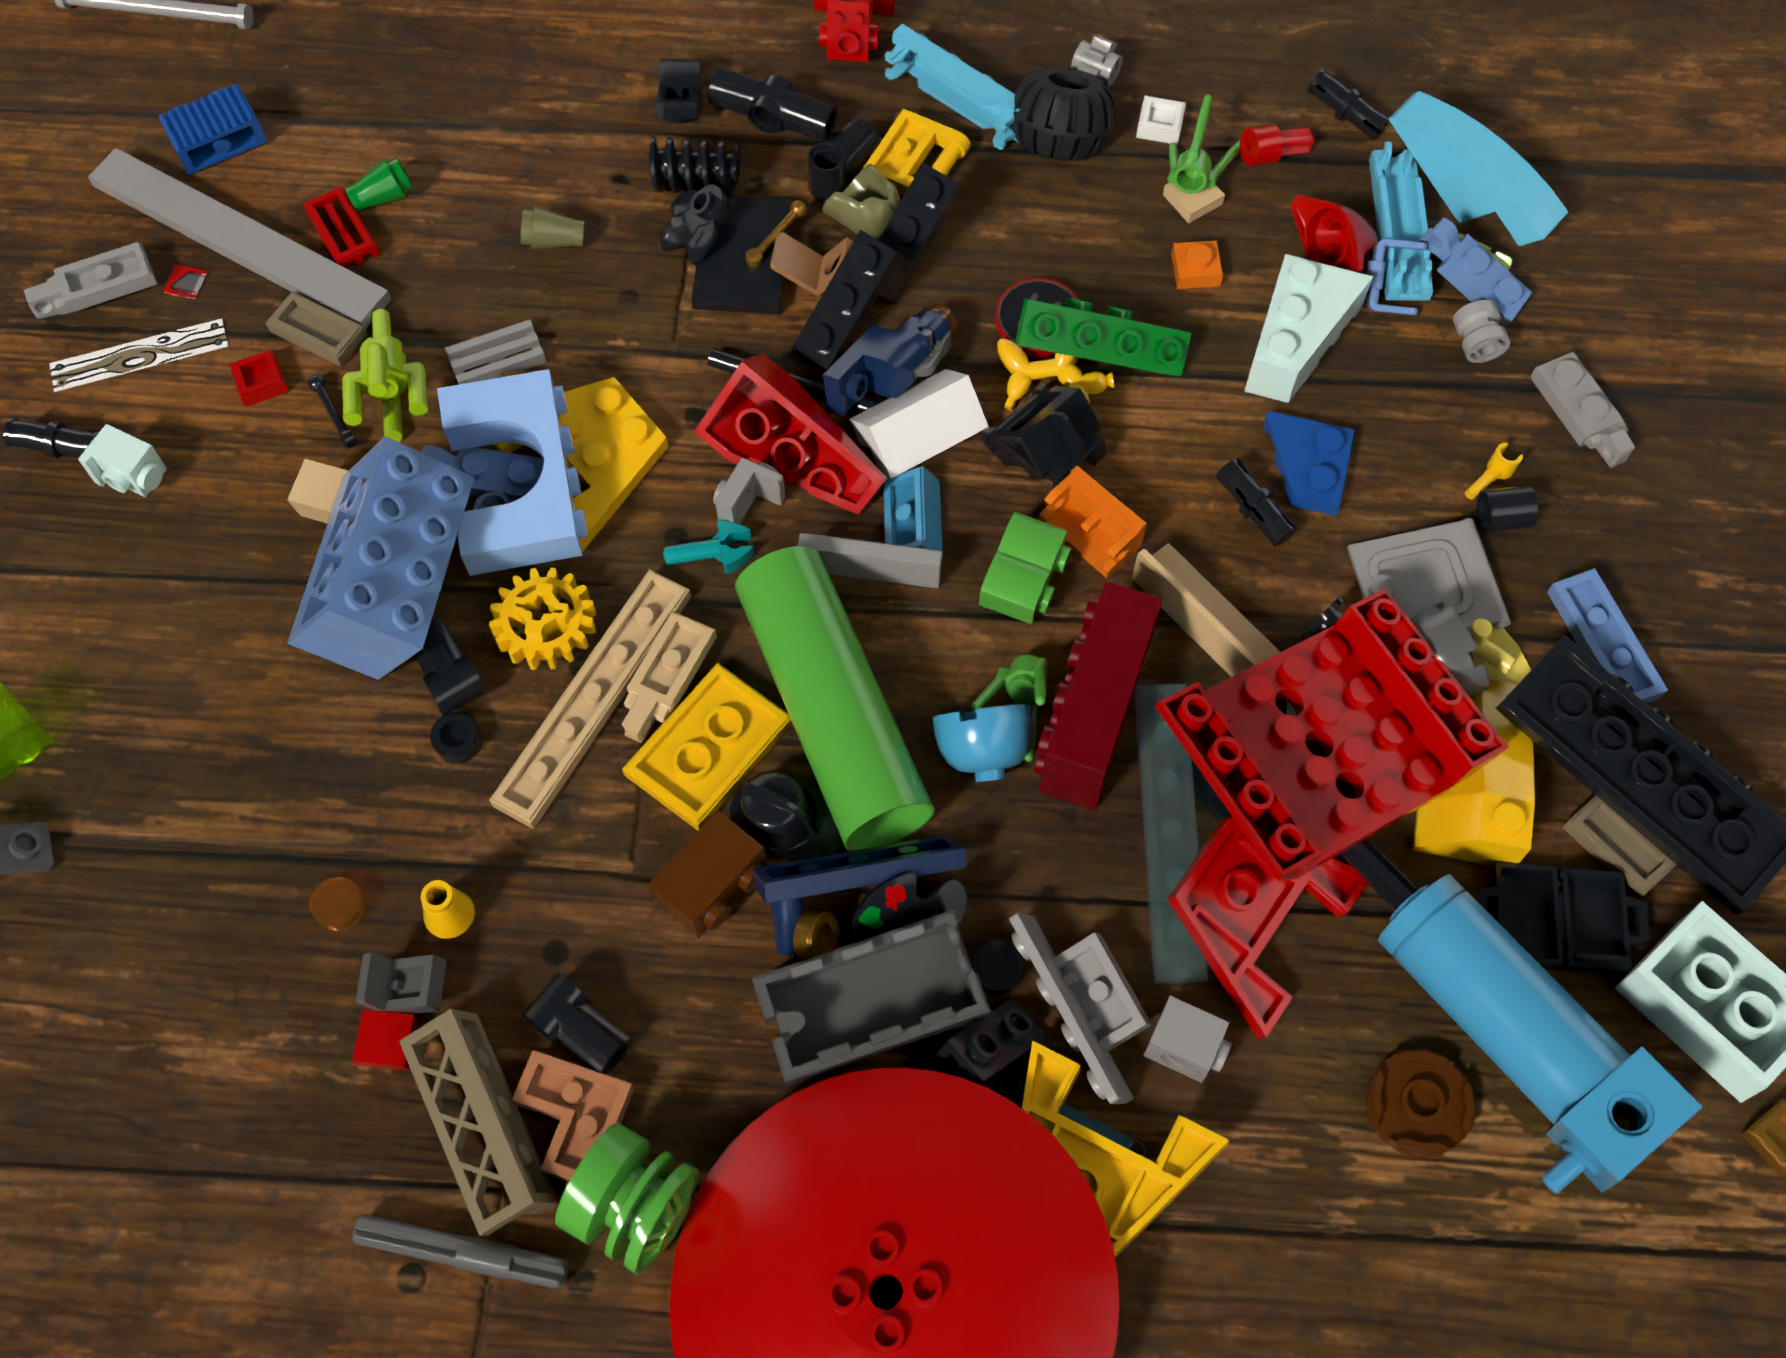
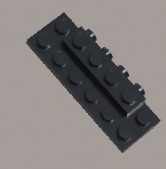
M1566 635L1546 653L1495 708L1735 916L1743 913L1786 864V821L1754 795V790L1749 783L1738 776L1730 775L1714 761L1712 753L1705 746L1686 738L1674 727L1673 721L1666 713L1647 705L1634 694V689L1628 681L1621 676L1609 673Z

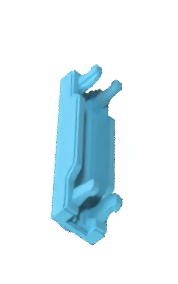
M901 24L894 31L892 43L895 44V48L891 52L887 51L885 53V61L895 65L891 69L887 68L885 70L886 78L889 80L897 79L908 72L917 78L918 88L979 127L983 129L994 128L997 132L993 137V144L999 150L1004 149L1006 142L1010 140L1018 142L1011 127V124L1014 122V93L996 83L990 76L982 74L967 65L957 55L948 53L929 41L925 35L916 33L904 24Z
M1384 142V149L1372 151L1369 159L1378 240L1393 239L1420 242L1428 230L1422 180L1418 176L1416 159L1409 149L1403 150L1397 157H1391L1392 142ZM1385 247L1383 261L1386 262L1383 280L1385 300H1430L1433 294L1430 252L1427 250Z

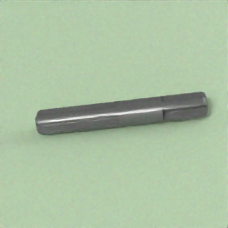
M366 1214L358 1217L352 1234V1241L357 1245L455 1266L456 1269L506 1280L513 1279L553 1289L562 1288L568 1273V1261L565 1258L524 1250L518 1246L469 1235L461 1236Z

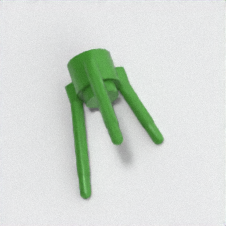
M1209 94L1204 96L1191 148L1183 152L1179 157L1177 144L1172 142L1169 145L1170 172L1167 180L1169 183H1174L1180 191L1188 194L1199 193L1205 187L1209 189L1214 188L1218 176L1240 151V141H1237L1211 170L1212 162L1208 154L1201 149L1212 102V96Z
M1033 655L1017 657L1013 660L1010 669L999 668L995 679L971 705L973 711L982 708L1002 686L1006 688L1013 701L1019 704L1031 705L1034 729L1032 745L1024 758L1027 762H1031L1034 759L1039 706L1043 705L1046 701V681L1048 678V660Z

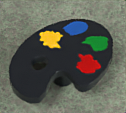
M912 871L896 874L873 888L859 904L853 914L850 926L852 939L857 943L925 920L927 912L933 908H939L941 910L940 914L955 910L959 925L967 907L965 888L959 879L949 877L930 894L921 897L916 894L917 878Z

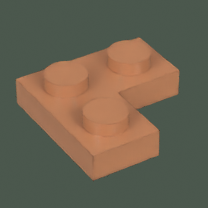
M533 1050L512 1101L516 1106L560 1120L540 1170L546 1175L569 1182L585 1154L598 1137L610 1125L615 1123L621 1124L634 1091L632 1083Z

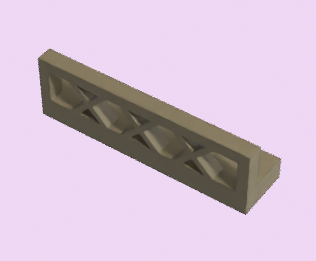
M451 1008L399 1041L479 1236H488L522 1214H542L559 1204L548 1176L540 1170L542 1166L541 1160L519 1109L512 1101L513 1095L478 1014ZM440 1034L446 1049L440 1068L435 1069L427 1065L420 1046ZM453 1068L457 1075L452 1074ZM432 1075H433V1076H437L435 1082H434V1079H433ZM449 1081L461 1084L466 1095L460 1117L448 1114L443 1103ZM473 1116L475 1117L477 1123L472 1122ZM452 1123L457 1125L455 1130ZM469 1129L481 1132L486 1143L480 1166L469 1163L463 1151ZM494 1164L498 1172L492 1170ZM473 1173L477 1174L476 1180L474 1178ZM490 1178L503 1183L511 1204L490 1216L484 1202V1195Z

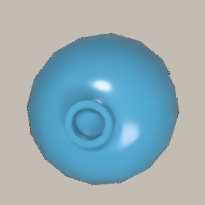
M1018 704L987 707L962 713V716H960L959 712H953L932 717L938 750L946 763L959 772L975 773L976 782L1006 779L1004 769L1020 764L1028 754L1033 742L1034 724L1031 705Z

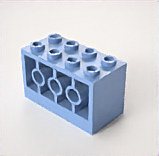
M384 436L342 478L287 644L377 680L422 650L474 477Z

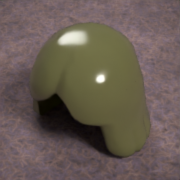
M869 164L861 170L848 188L843 192H834L825 201L822 209L825 214L834 218L854 233L858 234L861 229L875 239H879L898 207L901 197L897 188L886 180L872 164Z

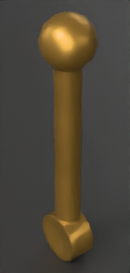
M794 201L790 206L788 215L760 246L749 249L746 252L745 259L749 267L757 268L761 266L763 254L775 242L776 236L784 232L796 218L803 217L806 214L807 206L803 201Z

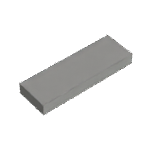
M800 533L798 546H807L817 550L830 575L939 589L942 552L940 550Z

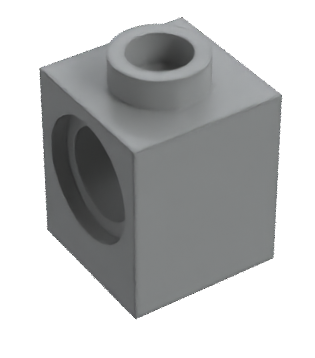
M1169 996L1144 1053V1057L1202 1083L1210 1069L1220 1072L1227 1058L1232 1043L1223 1039L1229 1022Z

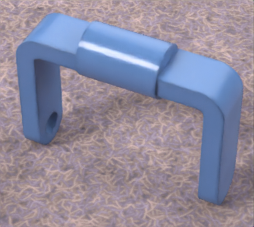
M1393 239L1378 241L1374 246L1373 260L1368 261L1366 275L1373 276L1367 296L1368 309L1373 312L1417 316L1418 308L1378 304L1379 291L1383 288L1386 262L1383 261L1385 247L1426 250L1427 243Z

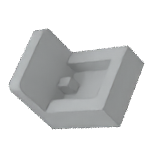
M741 458L729 479H722L715 490L713 503L716 505L718 520L740 524L757 496L781 505L786 497L784 477L769 464L763 462L756 464Z

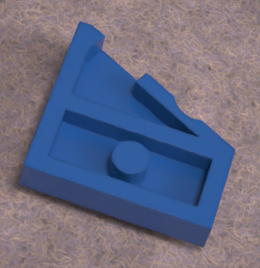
M1267 411L1263 428L1265 433H1270L1275 448L1273 457L1279 473L1285 479L1284 489L1290 506L1336 516L1340 508L1354 429Z

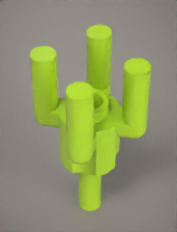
M377 309L372 313L373 338L366 339L360 347L361 370L348 372L342 378L343 420L350 426H356L362 422L361 393L366 392L370 396L381 400L384 436L400 442L403 439L400 394L408 386L409 411L416 416L427 413L425 367L419 362L406 363V355L402 351V342L391 336L390 313L384 309Z

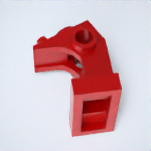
M813 0L814 11L827 12V21H821L819 34L820 47H827V60L868 62L870 50H878L879 24H873L874 14L894 16L896 0Z

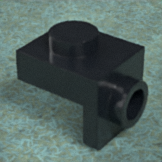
M660 59L658 63L659 89L655 99L656 119H667L674 124H683L690 122L692 119H698L703 101L700 60Z

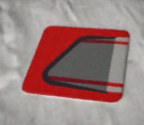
M176 265L163 292L195 298L207 275V271Z

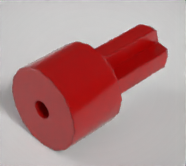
M1273 124L1247 127L1241 133L1240 154L1243 162L1250 167L1275 164L1280 160L1281 156L1309 153L1312 144H1314V136L1311 135L1310 129L1306 127L1280 130Z

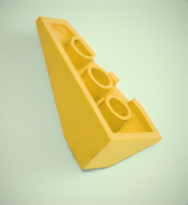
M1489 679L1488 689L1472 697V701L1509 748L1450 791L1416 811L1412 850L1494 866L1497 862L1519 864L1531 850L1535 808L1533 741L1495 709L1518 684Z

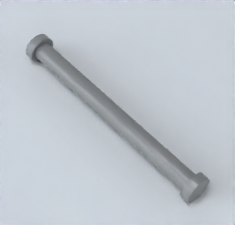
M55 0L57 7L63 9H70L74 5L237 24L239 29L246 30L251 29L253 24L252 7L250 4L239 3L237 7L179 0Z

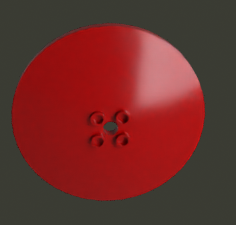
M876 1068L829 1078L795 1092L772 1106L748 1125L727 1147L711 1168L693 1200L676 1248L670 1283L669 1315L675 1358H1114L1118 1338L1120 1314L1119 1278L1114 1249L1104 1215L1090 1185L1076 1162L1040 1122L1014 1102L987 1087L964 1078L932 1070ZM890 1275L896 1277L901 1283L903 1290L902 1298L894 1308L888 1310L879 1309L872 1300V1287L879 1278Z

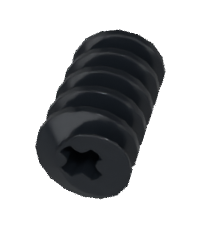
M652 136L649 146V171L656 192H664L669 182L673 193H681L685 183L688 190L694 189L699 191L702 183L704 187L711 184L719 187L720 184L726 195L734 193L739 182L741 169L740 141H736L732 153H727L724 140H719L715 152H710L707 139H702L698 151H693L689 138H684L681 150H676L672 137H667L664 148L659 149L656 137Z

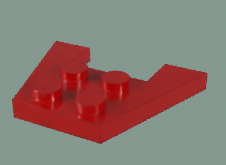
M1228 817L1221 820L1167 900L1256 1038L1261 1039L1268 1037L1293 996L1254 963L1303 889L1335 916L1339 917L1346 915L1350 911L1368 882L1352 866L1335 859L1325 862L1297 879L1278 881L1235 819Z

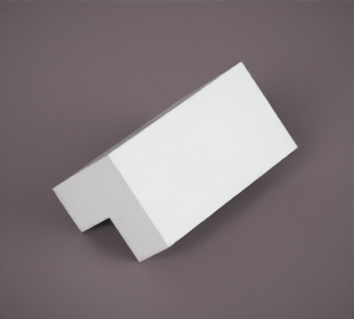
M947 369L906 389L897 398H889L849 419L859 444L871 450L878 469L891 479L989 427L969 375Z

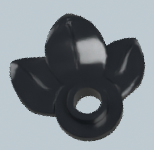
M711 184L699 191L690 189L680 194L670 206V212L673 217L662 230L661 250L668 252L685 245L690 262L697 265L713 246L717 239L718 227L724 224L730 214L731 203L726 197L724 190Z

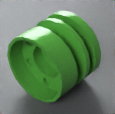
M620 1123L610 1125L598 1137L572 1175L556 1211L555 1225L588 1246L595 1243L611 1228L604 1254L613 1261L618 1260L625 1254V1268L639 1276L649 1268L660 1252L665 1250L681 1227L689 1210L690 1201L696 1189L700 1173L698 1169L686 1162L674 1170L676 1158L667 1151L660 1154L645 1169L651 1144L647 1139Z

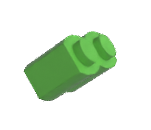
M1014 511L982 584L979 605L1031 625L1038 612L1046 614L1056 587L1050 586L1049 583L1054 572L1063 574L1072 551L1071 547L1065 545L1068 531Z

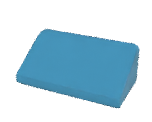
M924 466L903 472L892 479L887 478L883 484L885 543L940 550L943 559L941 498L938 478Z

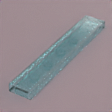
M1186 684L1136 685L1134 690L1154 984L1205 983L1208 980L1205 957L1167 900L1199 852L1192 758L1155 706L1159 701L1185 689Z

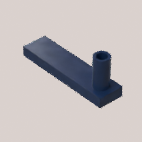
M950 834L753 868L755 889L766 904H772L777 953L790 956L796 955L793 947V934L797 921L804 913L802 897L882 883L904 871H912L917 877L966 868L965 848Z

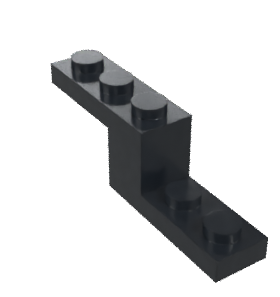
M923 162L879 239H875L860 229L792 348L828 370L846 352L879 295L895 304L897 303L964 187Z

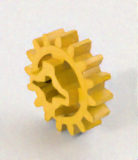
M551 567L546 577H540L536 568L530 570V579L527 581H523L517 575L512 577L515 585L514 589L509 590L500 587L498 593L503 603L491 604L490 610L494 620L490 621L489 625L494 637H497L495 640L499 650L502 653L509 651L508 653L514 664H518L526 657L530 669L536 670L540 660H546L552 670L556 669V658L563 656L570 663L574 661L572 649L575 646L584 650L588 648L589 645L584 634L595 633L596 627L592 617L596 616V610L593 600H589L590 596L585 584L577 586L573 574L569 573L562 580H559L556 568ZM560 597L568 601L574 610H570L568 604L560 603ZM512 627H517L519 633L526 634V640L516 635Z

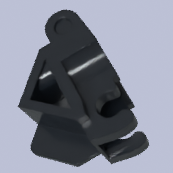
M1039 384L1032 390V397L995 428L988 427L981 433L984 445L1005 466H1019L1033 479L1036 478L1039 481L1048 476L1053 483L1052 489L1070 474L1071 469L1086 456H1088V463L1095 466L1106 455L1105 439L1097 433L1101 429V424L1081 388L1054 386L1050 389L1045 384Z

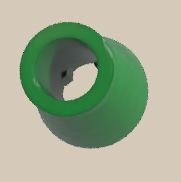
M396 157L390 161L384 158L356 183L346 188L345 191L355 209L360 212L366 208L407 198L406 193L413 190L414 186L403 165Z

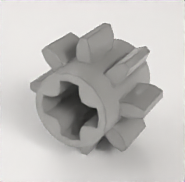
M1096 35L1093 37L1092 43L1083 40L1074 53L1071 70L1090 74L1100 79L1107 86H1111L1117 78L1123 60L1122 56L1114 53L1118 44Z

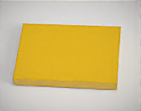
M717 663L622 768L624 776L699 831L723 806L793 724L786 711Z

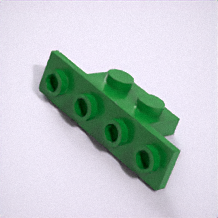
M1066 298L1065 307L1024 299L1016 336V344L1019 346L1177 377L1182 375L1191 332L1133 321V311L1107 306L1105 315L1091 312L1093 303Z

